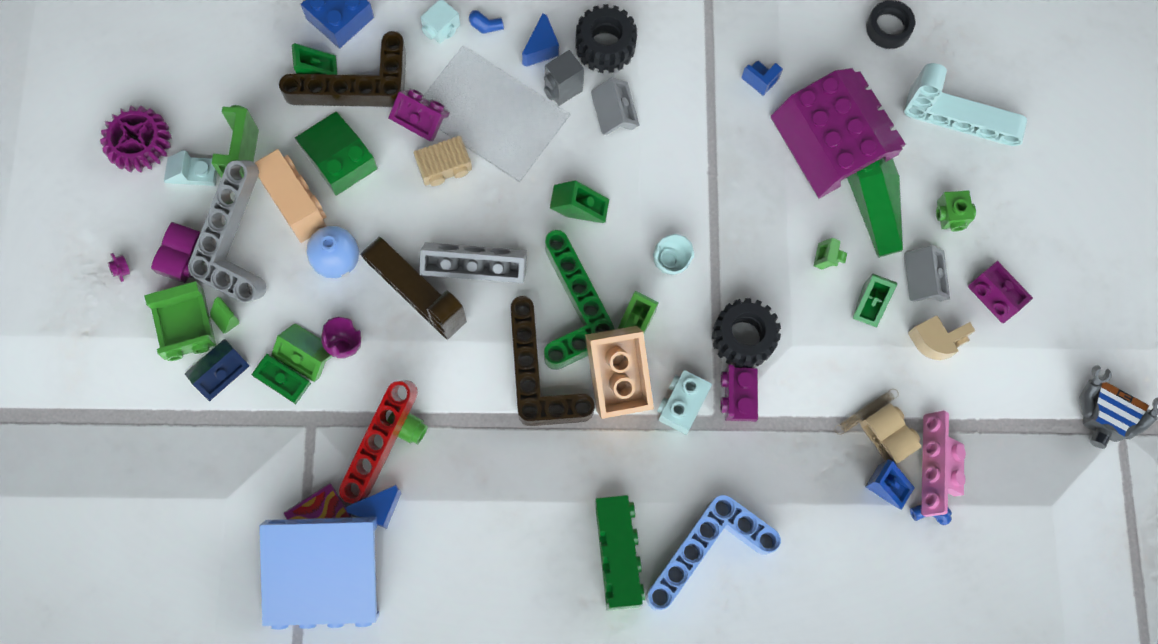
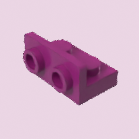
M409 89L398 93L388 119L428 141H434L443 118H448L450 112L444 109L445 106L434 100L428 101L423 98L421 92Z
M999 261L995 262L968 285V288L1001 323H1005L1033 299Z
M728 364L725 372H721V387H725V397H721V413H725V421L756 422L758 420V368H734V364Z

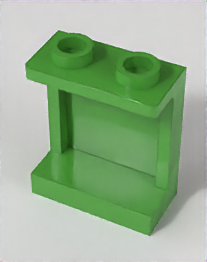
M239 105L222 107L221 111L233 131L229 155L213 154L212 165L221 178L226 166L231 161L250 160L254 162L259 129L248 109ZM241 166L239 172L241 177L243 178L245 172L243 167Z
M197 281L144 295L146 305L152 310L160 347L157 349V353L164 360H180L185 354L205 353L209 351L210 347L216 346L204 290Z

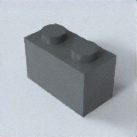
M570 50L545 65L544 92L551 101L554 99L558 106L583 91L584 68Z

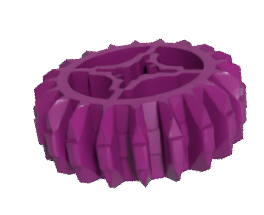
M130 105L128 112L120 108L121 114L118 116L112 114L113 121H105L108 129L101 130V134L104 137L100 139L103 153L112 164H115L121 170L125 168L128 172L132 173L136 169L142 173L144 166L152 170L151 164L153 162L160 164L159 157H167V152L164 149L171 148L168 140L172 138L168 124L164 122L161 115L156 114L151 108L146 110L145 107L140 106L136 110L135 107ZM131 135H133L136 139L138 138L141 141V143H139L137 140H134L131 137Z

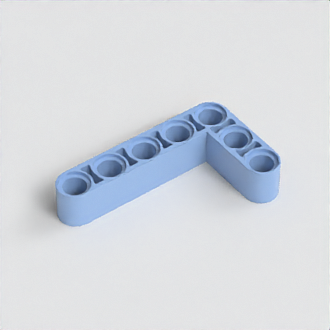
M727 495L716 497L709 504L648 590L646 595L647 604L650 608L658 611L668 608L724 528L761 555L770 554L779 548L781 544L779 533ZM722 502L726 504L728 514L725 516L719 515L715 509L716 503ZM740 518L749 521V532H743L739 529L738 520ZM702 524H708L712 527V537L706 538L700 533V526ZM765 534L771 537L772 547L770 549L761 545V535ZM686 546H693L697 549L698 556L695 560L687 559L684 549ZM670 568H678L681 571L682 579L680 582L676 583L669 579L668 572ZM655 590H661L666 594L664 605H657L653 602L652 594Z

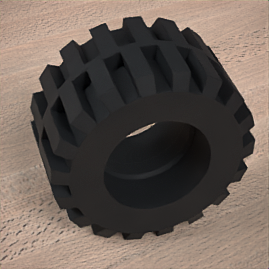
M603 4V8H599L597 5L593 7L592 12L588 9L584 12V17H580L576 26L575 49H577L578 58L581 57V62L584 65L589 64L590 70L598 69V73H604V70L613 73L615 68L618 70L623 69L624 64L628 65L635 53L637 26L634 24L632 16L627 17V11L624 9L619 11V7L615 5L613 8H609V4ZM608 33L614 35L619 41L611 45H603L595 41L594 37L598 34Z
M745 298L744 302L738 299L734 301L733 305L729 303L720 312L713 326L712 339H714V350H719L717 355L720 358L724 356L727 359L725 363H736L735 368H741L743 365H746V368H752L755 364L756 366L761 365L778 346L777 343L781 337L779 333L781 325L776 323L778 316L776 313L770 314L771 307L768 305L765 308L762 307V301L756 300L755 303H751V298ZM740 322L753 325L759 333L760 342L755 345L741 344L733 336L732 326Z

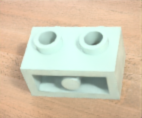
M686 370L683 371L681 377L675 375L669 389L673 390L670 398L664 397L657 412L661 413L658 421L687 435L712 384Z

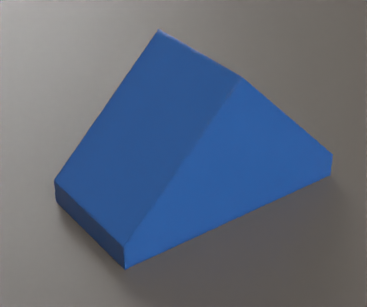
M543 13L522 52V64L526 67L559 56V43L547 15Z
M889 459L878 465L865 486L901 510L915 488L896 464Z
M395 485L345 508L347 513L354 517H377V525L387 529L401 496V491Z

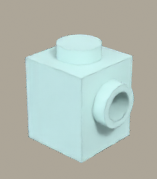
M438 0L421 16L423 33L431 40L434 38L439 44L445 39L451 38L460 26L459 13L444 0Z

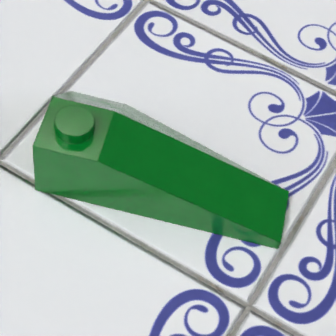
M881 158L847 177L878 258L903 250L899 173L893 158L887 162Z

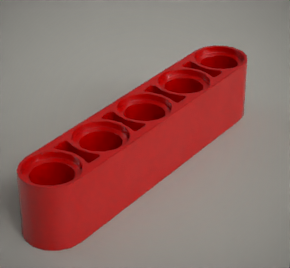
M395 381L387 388L340 485L339 493L345 502L356 503L365 499L370 494L417 398V387L412 381ZM401 385L407 390V396L404 400L398 396V388ZM388 410H391L395 415L393 424H390L386 419ZM377 434L383 439V446L381 448L377 447L374 442ZM364 459H368L371 463L370 472L363 468ZM353 483L359 487L360 492L358 496L354 495L351 491Z

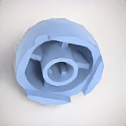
M339 226L320 228L312 234L307 243L306 252L310 265L319 275L326 278H339L348 271L350 273L359 260V248L355 238L347 230Z

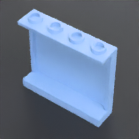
M377 517L265 520L259 525L262 626H271L272 629L279 630L288 628V625H299V628L309 629L316 627V624H327L329 628H338L346 623H355L357 627L371 626L372 623H376L379 617L376 605L375 567Z

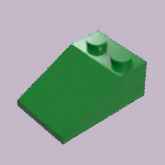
M334 112L295 137L297 143L335 196L378 169L374 157L337 112Z

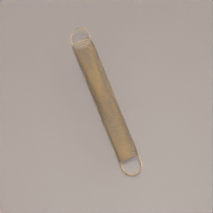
M894 396L892 398L888 397L886 403L883 401L874 409L871 408L869 412L867 408L873 407L875 401L878 403L879 398H877L870 405L868 404L866 408L864 407L862 411L856 412L848 420L846 419L844 423L842 422L841 426L847 432L855 426V423L857 425L858 421L860 423L872 415L873 411L875 413L876 409L878 411L879 407L882 408L895 399Z

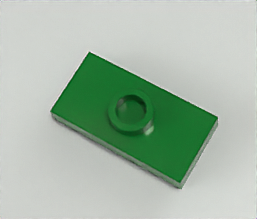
M269 354L264 356L251 374L254 378L295 405L311 384L309 380Z

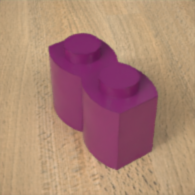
M171 222L163 237L162 245L153 259L151 269L157 274L186 283L188 278L192 277L188 265L201 232Z

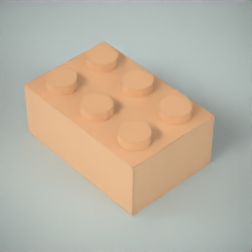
M279 149L255 162L259 170L258 177L300 243L311 238L312 234L320 228L326 227L323 219L327 216L315 195H312L303 177L297 172L294 163L288 155L283 157Z
M638 326L585 335L596 411L603 419L653 410L643 331Z

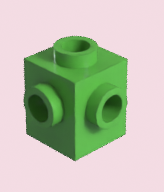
M969 190L944 192L937 201L936 217L941 223V229H951L953 232L965 230L976 216V207L971 202Z

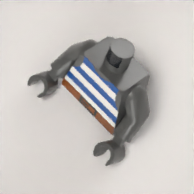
M1097 365L1091 371L1094 377L1093 380L1090 379L1079 396L1081 413L1084 416L1083 425L1095 431L1090 443L1098 448L1105 449L1109 440L1118 442L1123 439H1132L1146 431L1158 419V397L1153 400V408L1149 410V405L1107 383L1112 376L1109 369H1106L1103 376H1098L1101 367Z

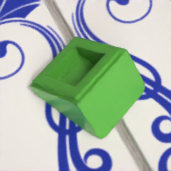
M217 297L210 311V317L222 333L225 334L240 323L221 297Z

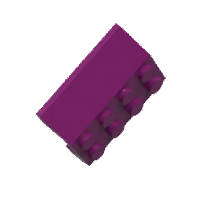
M853 68L835 70L792 94L770 116L818 199L840 188L841 180L881 158L887 162L898 156L903 150L902 147L906 145L897 130L891 131L894 125L885 110H878L882 105L872 89L866 90L869 84L860 71L855 72Z

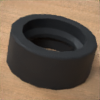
M897 0L883 1L873 8L866 24L867 34L870 40L879 47L885 49L901 47L908 41L916 25L915 15L905 3ZM881 15L895 16L901 20L904 25V31L898 35L888 34L880 29L877 19Z

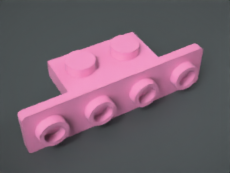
M945 410L923 416L921 514L925 517L947 514L948 494L952 496L964 495V484L966 481L964 459L966 452L964 444L949 437V413Z

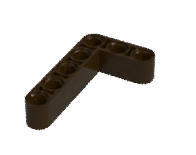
M395 31L387 32L382 37L379 75L286 74L279 81L281 93L286 102L291 105L393 107L398 93L404 91L406 49L403 37ZM393 45H397V46H398V47L395 48V49H390V47L393 46ZM391 67H397L394 71H388ZM294 87L297 88V89H296L295 91H293V92H288L289 89H291V88H294ZM316 88H322L319 92H313ZM342 88L347 89L342 93H338V90ZM365 89H372L368 93H362ZM391 89L396 90V92L392 94L387 93V91Z
M378 237L360 254L445 339L451 338L467 322L462 304L452 293L446 290L441 295L381 237Z
M526 296L516 297L511 303V323L519 420L526 426L580 423L590 420L594 414L595 403L592 397L587 394L541 397L534 305L532 300ZM525 306L529 309V312L526 315H519L516 313V309ZM521 331H528L531 337L528 340H520L517 335ZM523 356H530L533 362L528 366H523L519 363V360ZM531 381L535 384V388L532 391L526 392L521 389L522 383ZM578 403H586L590 410L585 414L577 412L575 407ZM556 404L562 406L564 411L561 415L554 416L549 412V408ZM526 407H534L537 410V414L532 418L525 417L522 412Z

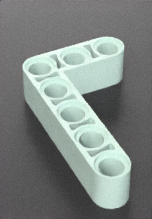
M936 63L924 66L910 88L904 111L905 115L913 119L1009 146L1022 144L1027 124L1025 116L943 93L942 89L947 69L943 65Z

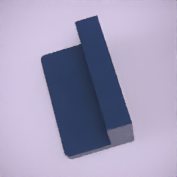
M224 339L192 366L185 375L191 384L210 402L250 365Z

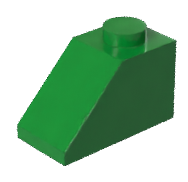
M574 180L554 185L550 209L568 218L606 223L609 199Z

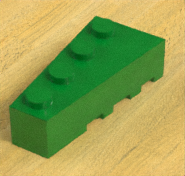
M628 495L596 498L595 509L606 610L640 607L645 600L644 586L640 584L639 573H642L640 556H636L635 545H638L637 529H633L631 518H635L634 502H629Z

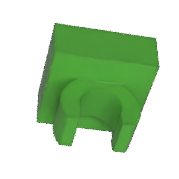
M830 238L818 243L813 266L822 270L833 265L838 266L839 262L845 263L847 253L839 250L841 241Z

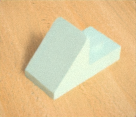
M182 150L167 158L165 183L216 186L217 171L212 165L211 158L190 157L186 150Z

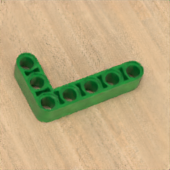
M553 230L545 238V251L583 324V327L550 342L545 347V364L550 369L558 370L588 356L587 344L583 349H576L572 345L575 340H582L586 343L585 335L593 334L598 329L610 331L615 330L567 235L560 230ZM559 241L563 246L559 249H554L550 244ZM564 263H571L574 265V269L565 271L561 266ZM579 284L583 285L586 290L583 293H577L572 288ZM591 306L596 308L598 312L591 316L587 315L584 309ZM552 351H559L563 354V357L555 361L550 359L549 354Z

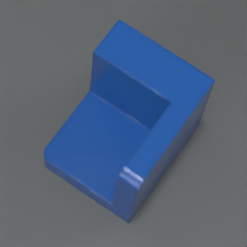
M756 61L752 66L748 64L744 68L742 79L764 96L777 83L783 68L775 63L768 69L761 62Z

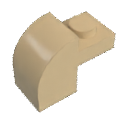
M935 316L915 326L908 334L916 348L924 356L934 360H945L959 352L958 347L970 341L968 336L975 332V329L971 322L948 333L939 317Z

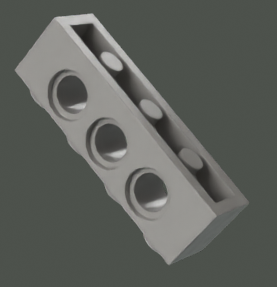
M425 242L420 250V275L523 283L526 275L527 250Z

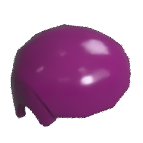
M343 317L329 319L323 325L321 335L322 346L327 353L338 359L353 356L361 347V331H357L353 327L351 319Z

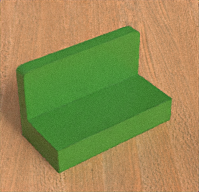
M293 324L277 336L271 356L313 382L320 378L326 361L333 357L325 351L319 337L297 324Z

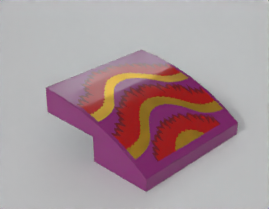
M331 483L283 513L286 519L352 518L347 513L345 504Z

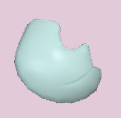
M679 234L668 235L656 245L653 261L656 267L665 274L676 275L682 273L688 268L694 258L692 243L685 236Z

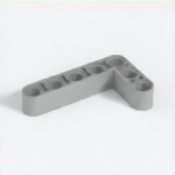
M250 160L231 161L226 166L188 265L189 272L195 279L241 302L260 299L266 293V284L263 279L226 260L259 174L257 165ZM241 166L243 167L245 172L243 178L241 177L239 172ZM231 191L235 194L234 202L230 197ZM222 214L225 216L226 219L225 225H223L221 221ZM213 238L216 240V248L212 245ZM203 262L207 264V272L203 268ZM226 273H228V275H229V277H230V282H229V283L227 282V280H226V278H225V274H226ZM248 284L252 287V295L248 291Z

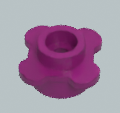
M111 253L112 260L108 262L113 277L118 276L119 280L123 282V276L130 274L127 262L123 255L115 257L114 253Z

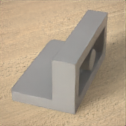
M610 78L591 91L602 134L608 135L619 127L633 130L640 126L628 82Z
M928 246L905 253L910 301L916 302L928 298L938 301L949 300L950 294L944 251L934 246Z

